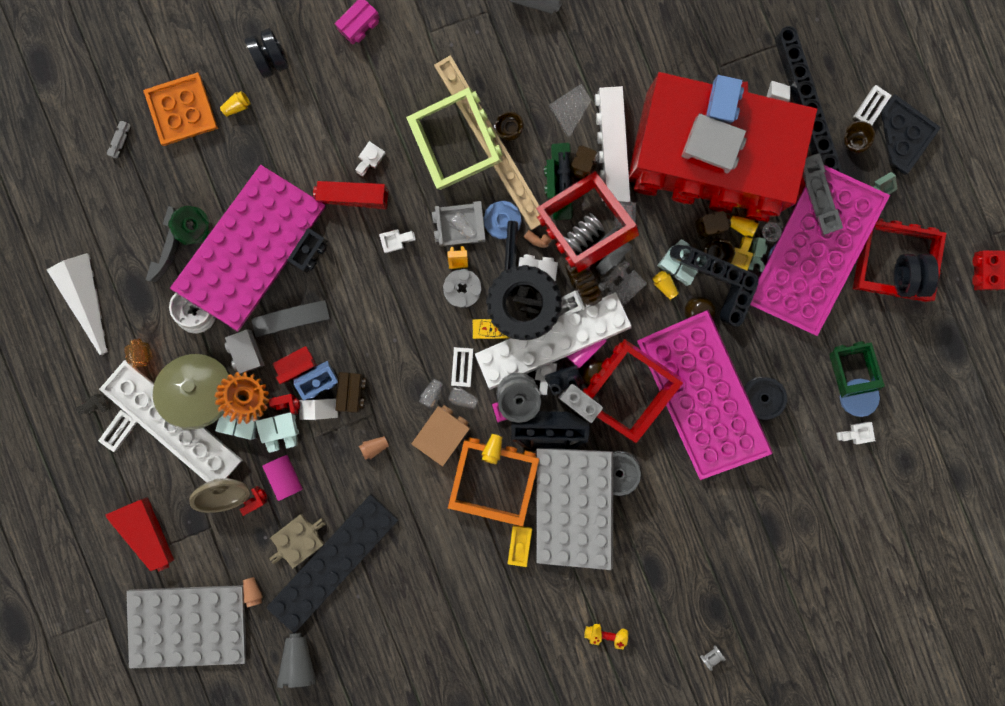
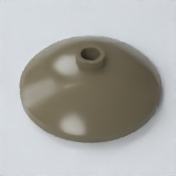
M228 478L214 479L199 486L191 494L189 502L190 506L199 512H222L244 503L249 498L250 491L249 487L241 481Z

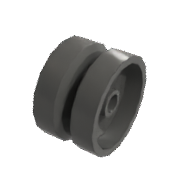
M614 227L600 241L604 240L605 238L612 235L618 230ZM627 242L606 255L596 266L595 270L603 276L609 269H613L625 258L624 255L633 246Z
M513 373L501 380L496 393L499 411L503 417L517 423L526 422L535 417L539 412L541 399L534 379L527 374Z
M615 451L613 452V495L622 496L629 494L636 489L640 482V465L637 459L630 453ZM621 470L623 472V476L620 477L619 474L616 475V471Z

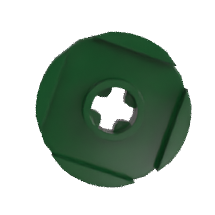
M180 207L173 212L171 219L168 221L172 235L184 245L200 243L208 236L209 219L206 213L198 207ZM186 221L193 222V230L186 227Z

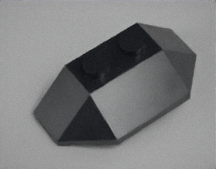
M539 411L535 417L526 422H511V440L529 451H537L538 448L572 450L582 443L588 442L590 425L570 412Z

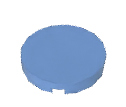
M500 201L491 204L485 211L484 226L487 232L494 238H507L508 221H517L519 230L521 214L514 204Z
M854 379L849 381L847 383V386L870 381L865 379ZM879 391L841 398L840 395V402L844 410L858 417L868 416L873 413L878 407L880 400Z

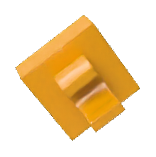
M461 246V251H454V247H451L450 251H448L449 269L468 268L467 250L463 246Z

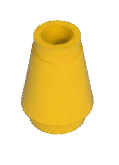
M243 91L235 92L220 106V109L227 117L247 109L250 101Z
M733 215L730 227L746 237H753L759 223L754 222L755 220Z
M663 270L652 278L654 285L669 300L678 295L670 273Z
M491 434L481 454L483 455V461L497 464L501 456L503 437Z

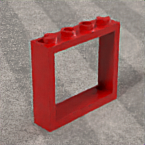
M596 171L536 208L539 214L537 219L541 226L545 225L547 227L546 232L550 239L557 241L555 244L561 254H566L567 257L565 259L568 265L574 266L578 273L639 236L637 225ZM595 189L623 228L577 256L549 216L590 190Z
M878 218L873 228L874 230L931 239L929 254L935 256L940 274L946 239L945 232H939V229L934 227L922 229L921 225L917 224L905 226L900 221L883 222L884 219ZM872 230L857 260L853 289L900 297L896 292L895 286L864 281ZM937 288L930 297H918L915 295L914 297L901 298L924 302L935 301Z
M624 339L622 343L615 346L613 355L605 359L601 366V371L593 375L587 389L584 388L582 391L593 399L627 352L667 378V383L631 429L602 410L597 415L599 419L637 443L681 387L683 381L680 376Z

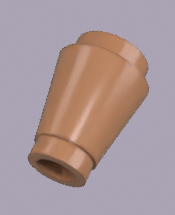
M384 436L362 442L363 444L359 446L365 460L368 458L372 459L389 447Z
M255 578L243 580L244 603H246L247 607L261 604L263 596Z

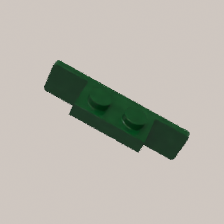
M570 143L551 145L552 159L546 160L547 166L544 167V174L547 177L545 195L549 200L561 193L559 192V175H557V170H559V152H563L564 160L565 152H570L571 169ZM572 202L555 212L553 219L555 221L571 220L573 218Z

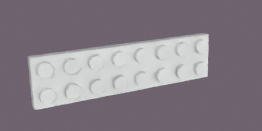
M615 292L602 298V301L594 306L585 307L570 315L560 316L552 329L539 338L532 340L510 338L476 353L475 356L488 388L491 390L497 387L501 380L509 374L530 373L632 327Z
M124 360L99 390L203 480L208 482L214 479L228 478L243 460L205 427L186 430L167 423L154 406V383L129 361Z

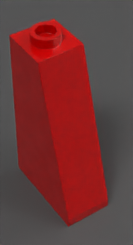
M317 181V186L313 188V197L316 198L317 202L323 204L387 210L389 191L385 184Z
M148 497L105 515L150 571L158 569V572L170 567L169 563L174 561V558Z

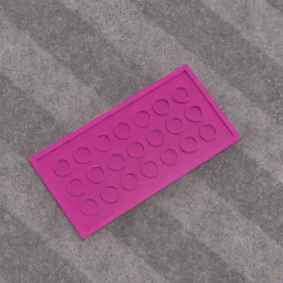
M260 165L170 289L239 332L288 262V257L307 228H312L326 206Z
M825 165L826 172L824 174L835 209H838L843 228L823 235L805 185L758 279V286L750 304L818 336L890 197L887 193Z
M709 310L637 340L643 352L680 376L683 381L681 387L666 406L700 480L773 453ZM649 367L659 391H661L668 379Z

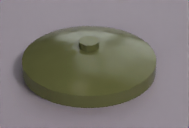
M202 354L181 356L167 364L157 376L153 386L154 406L159 415L174 427L186 430L206 427L218 420L225 412H218V408L221 405L215 404V401L218 399L215 397V393L218 392V385H222V379H227L229 374L219 361L210 356Z

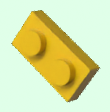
M513 525L507 562L509 565L527 567L531 527Z

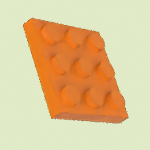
M198 72L143 90L162 146L218 129L201 75Z

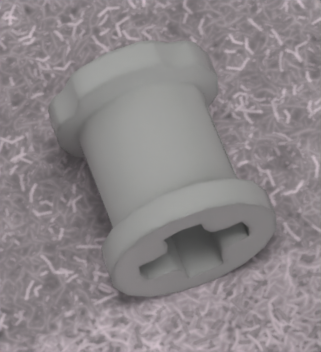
M716 645L705 656H700L710 671L713 670L716 664L726 660Z

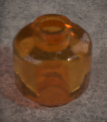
M142 339L130 340V344L124 348L127 364L132 365L133 368L149 365L148 362L152 360L150 344L142 342Z

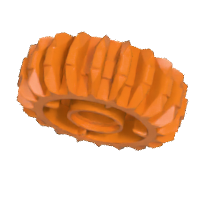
M236 372L234 376L230 374L227 376V379H222V385H218V392L215 393V397L218 398L215 404L221 405L218 408V412L225 411L223 418L229 415L231 417L230 422L237 419L238 424H241L242 420L248 424L250 419L254 422L257 420V416L261 417L263 415V411L267 409L265 404L269 402V399L266 398L269 393L268 391H263L266 384H259L261 378L255 381L254 374L247 377L246 372L242 376L239 372ZM238 395H244L247 401L239 400Z

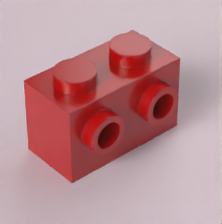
M1005 251L975 252L972 260L974 266V276L972 279L974 290H1004Z

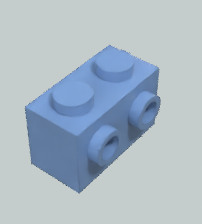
M717 75L713 81L706 116L729 125L734 120H737L740 110L737 104L744 92V88L741 87L742 80Z
M328 361L294 378V385L303 401L314 398L319 392L331 389L338 383L337 376Z

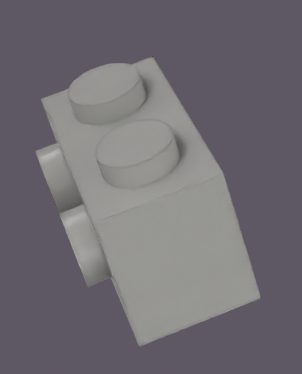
M246 329L225 337V348L232 355L233 361L231 363L236 372L238 371L239 374H243L244 372L247 373L265 366L251 330Z

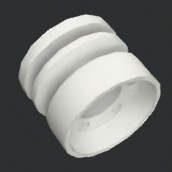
M177 293L170 300V315L182 329L189 333L205 332L215 322V317ZM195 309L197 310L196 316L193 315V310Z

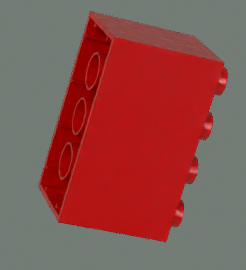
M658 72L646 93L628 172L629 182L635 183V192L656 196L658 189L673 192L671 198L673 201L683 204H694L695 198L710 200L709 209L718 212L732 213L733 207L748 209L747 218L763 222L770 221V216H780L781 211L796 204L817 108L743 92L741 100H738L737 107L740 108L738 118L730 125L745 130L744 138L747 139L743 149H739L737 154L739 162L736 168L725 173L724 169L693 157L690 159L681 157L695 118L699 113L705 116L707 114L713 84Z

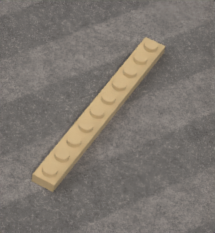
M451 55L434 64L451 96L469 87ZM464 98L456 102L487 157H492L468 99ZM488 119L486 120L488 128L492 127L496 136L493 140L496 146H500L503 154L501 156L503 162L493 167L530 230H533L541 225L537 219L539 214L536 209L539 204Z

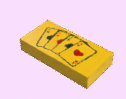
M491 319L473 320V339L509 338L498 331L496 326L492 324Z

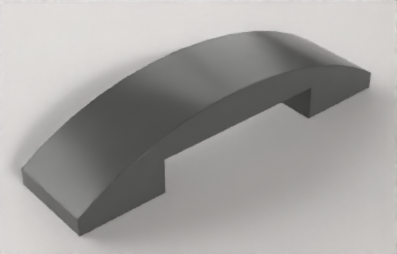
M817 153L806 157L803 178L815 216L823 235L842 229L843 225L838 209H835L824 174L826 171L821 155Z
M168 206L163 225L168 226L171 215L177 209ZM170 229L159 264L155 262L150 264L146 277L147 281L156 283L169 269L176 256L180 242L172 235Z
M326 300L262 315L251 319L255 337L257 338L278 331L328 320L330 315Z

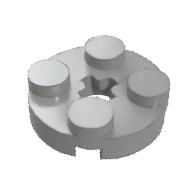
M466 269L453 271L445 279L443 285L444 295L453 306L460 308L472 306L480 297V280L473 272ZM459 284H466L468 286L466 287L467 292L465 294L457 292Z

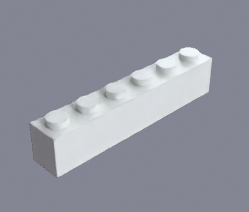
M623 86L599 88L598 94H595V106H599V113H596V124L600 125V132L597 133L598 144H601L599 163H602L603 170H600V178L621 205H628L630 203Z

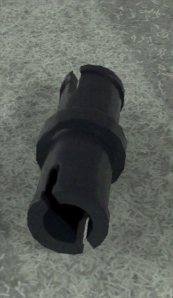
M563 152L558 153L559 170H557V175H559V192L565 190L564 184H566V189L571 187L570 152H565V160Z

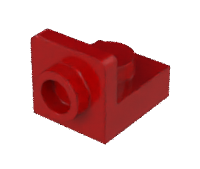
M288 394L269 399L270 407L276 408V410H284L289 405L291 414H299L300 402L294 395Z
M259 486L251 489L254 497L243 503L244 507L239 509L243 516L267 503V494Z

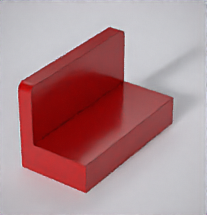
M305 346L274 362L273 366L278 374L276 378L279 384H284L313 369L317 364L308 347Z

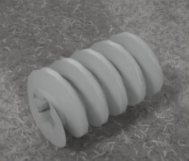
M589 213L590 217H584L585 223L583 221L578 223L580 228L573 227L574 233L568 232V238L564 237L574 253L575 251L582 253L581 246L587 248V240L593 243L592 235L599 237L597 230L605 231L601 222L591 213Z

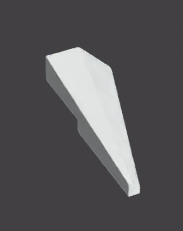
M86 253L63 260L47 269L99 355H104L108 352V349L105 345V332L102 329V316L97 289H95L93 281L94 273L90 265L91 257Z

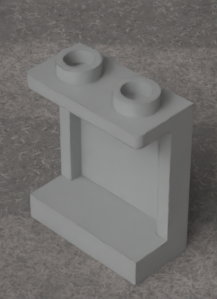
M699 113L694 120L681 157L687 159L693 157L724 169L725 173H728L735 169L739 162L737 154L739 149L742 150L747 138H744L746 131Z
M481 201L473 202L474 204L449 207L435 206V212H432L433 223H437L438 229L434 231L435 242H439L440 247L485 242Z
M574 384L562 390L558 396L560 400L590 423L594 421L603 409L601 405Z

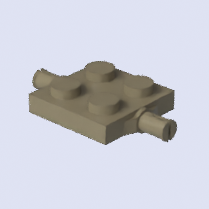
M300 514L270 538L278 551L269 558L270 561L275 564L284 558L292 569L298 566L324 545L319 537L318 530L326 525L325 521L320 518L317 522L311 524L303 514Z

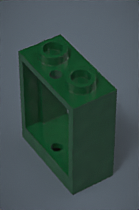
M864 341L854 343L851 347L840 345L835 347L829 354L841 398L876 392L885 387L872 342L865 344ZM863 353L871 382L847 386L839 357Z

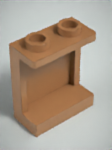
M445 405L436 408L412 442L413 446L441 466L446 463L470 429L467 420L461 416L458 418L453 416V411Z

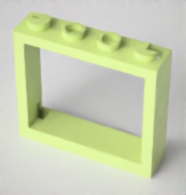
M469 87L406 117L434 184L440 190L503 162L501 158L503 156L502 150L499 145L496 146L493 140L496 138L492 127L488 128L486 120H488L487 114L484 109L481 110L478 102H481L476 91L473 92ZM467 98L492 157L444 179L420 119Z

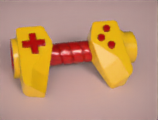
M594 624L590 627L586 626L584 638H588L590 644L599 645L602 639L614 641L615 648L623 650L627 646L628 630L622 628L617 634L601 631L600 624Z

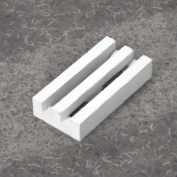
M875 85L855 113L853 119L865 121L872 125L892 95ZM875 92H878L863 117L860 116ZM884 96L870 120H866L880 97Z
M454 347L451 386L471 387L473 349ZM458 352H462L459 382H456ZM465 352H469L467 383L463 382Z
M120 410L98 441L111 451L116 452L137 422L124 410ZM122 417H125L124 421L121 423L119 428L113 434L111 439L107 442L106 439L108 438V436L114 430V428L122 419ZM130 421V424L128 425V427L125 429V431L122 433V435L120 436V438L117 440V442H116V443L114 444V446H113L112 444L114 443V441L116 440V438L119 436V434L122 432V430L124 429V427H125V426L127 425V423Z

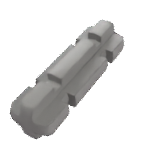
M119 122L117 127L119 130H116L110 144L112 147H109L107 151L108 156L113 158L119 157V149H122L127 137L126 132H129L131 127L129 123Z

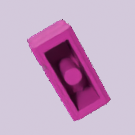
M357 0L335 23V26L350 43L354 44L356 41L359 43L366 35L365 32L369 28L373 29L378 24L380 17L378 12L366 0Z

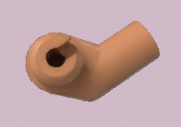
M530 230L524 236L531 244L541 248H547L551 242L550 237L546 234L539 238Z

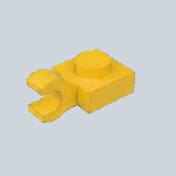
M742 237L740 248H734L735 256L730 264L748 271L753 253L748 252L752 238Z

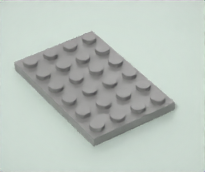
M538 448L537 563L612 570L613 452Z
M243 585L135 589L126 591L129 668L245 664L247 662Z

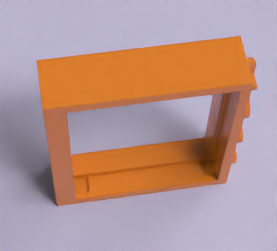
M469 437L468 440L465 439L448 509L523 526L539 462L536 453L526 450L524 453L517 452V448L506 446V449L501 448V456L532 463L520 514L517 515L456 500L468 448L483 451L487 445L480 443V439Z

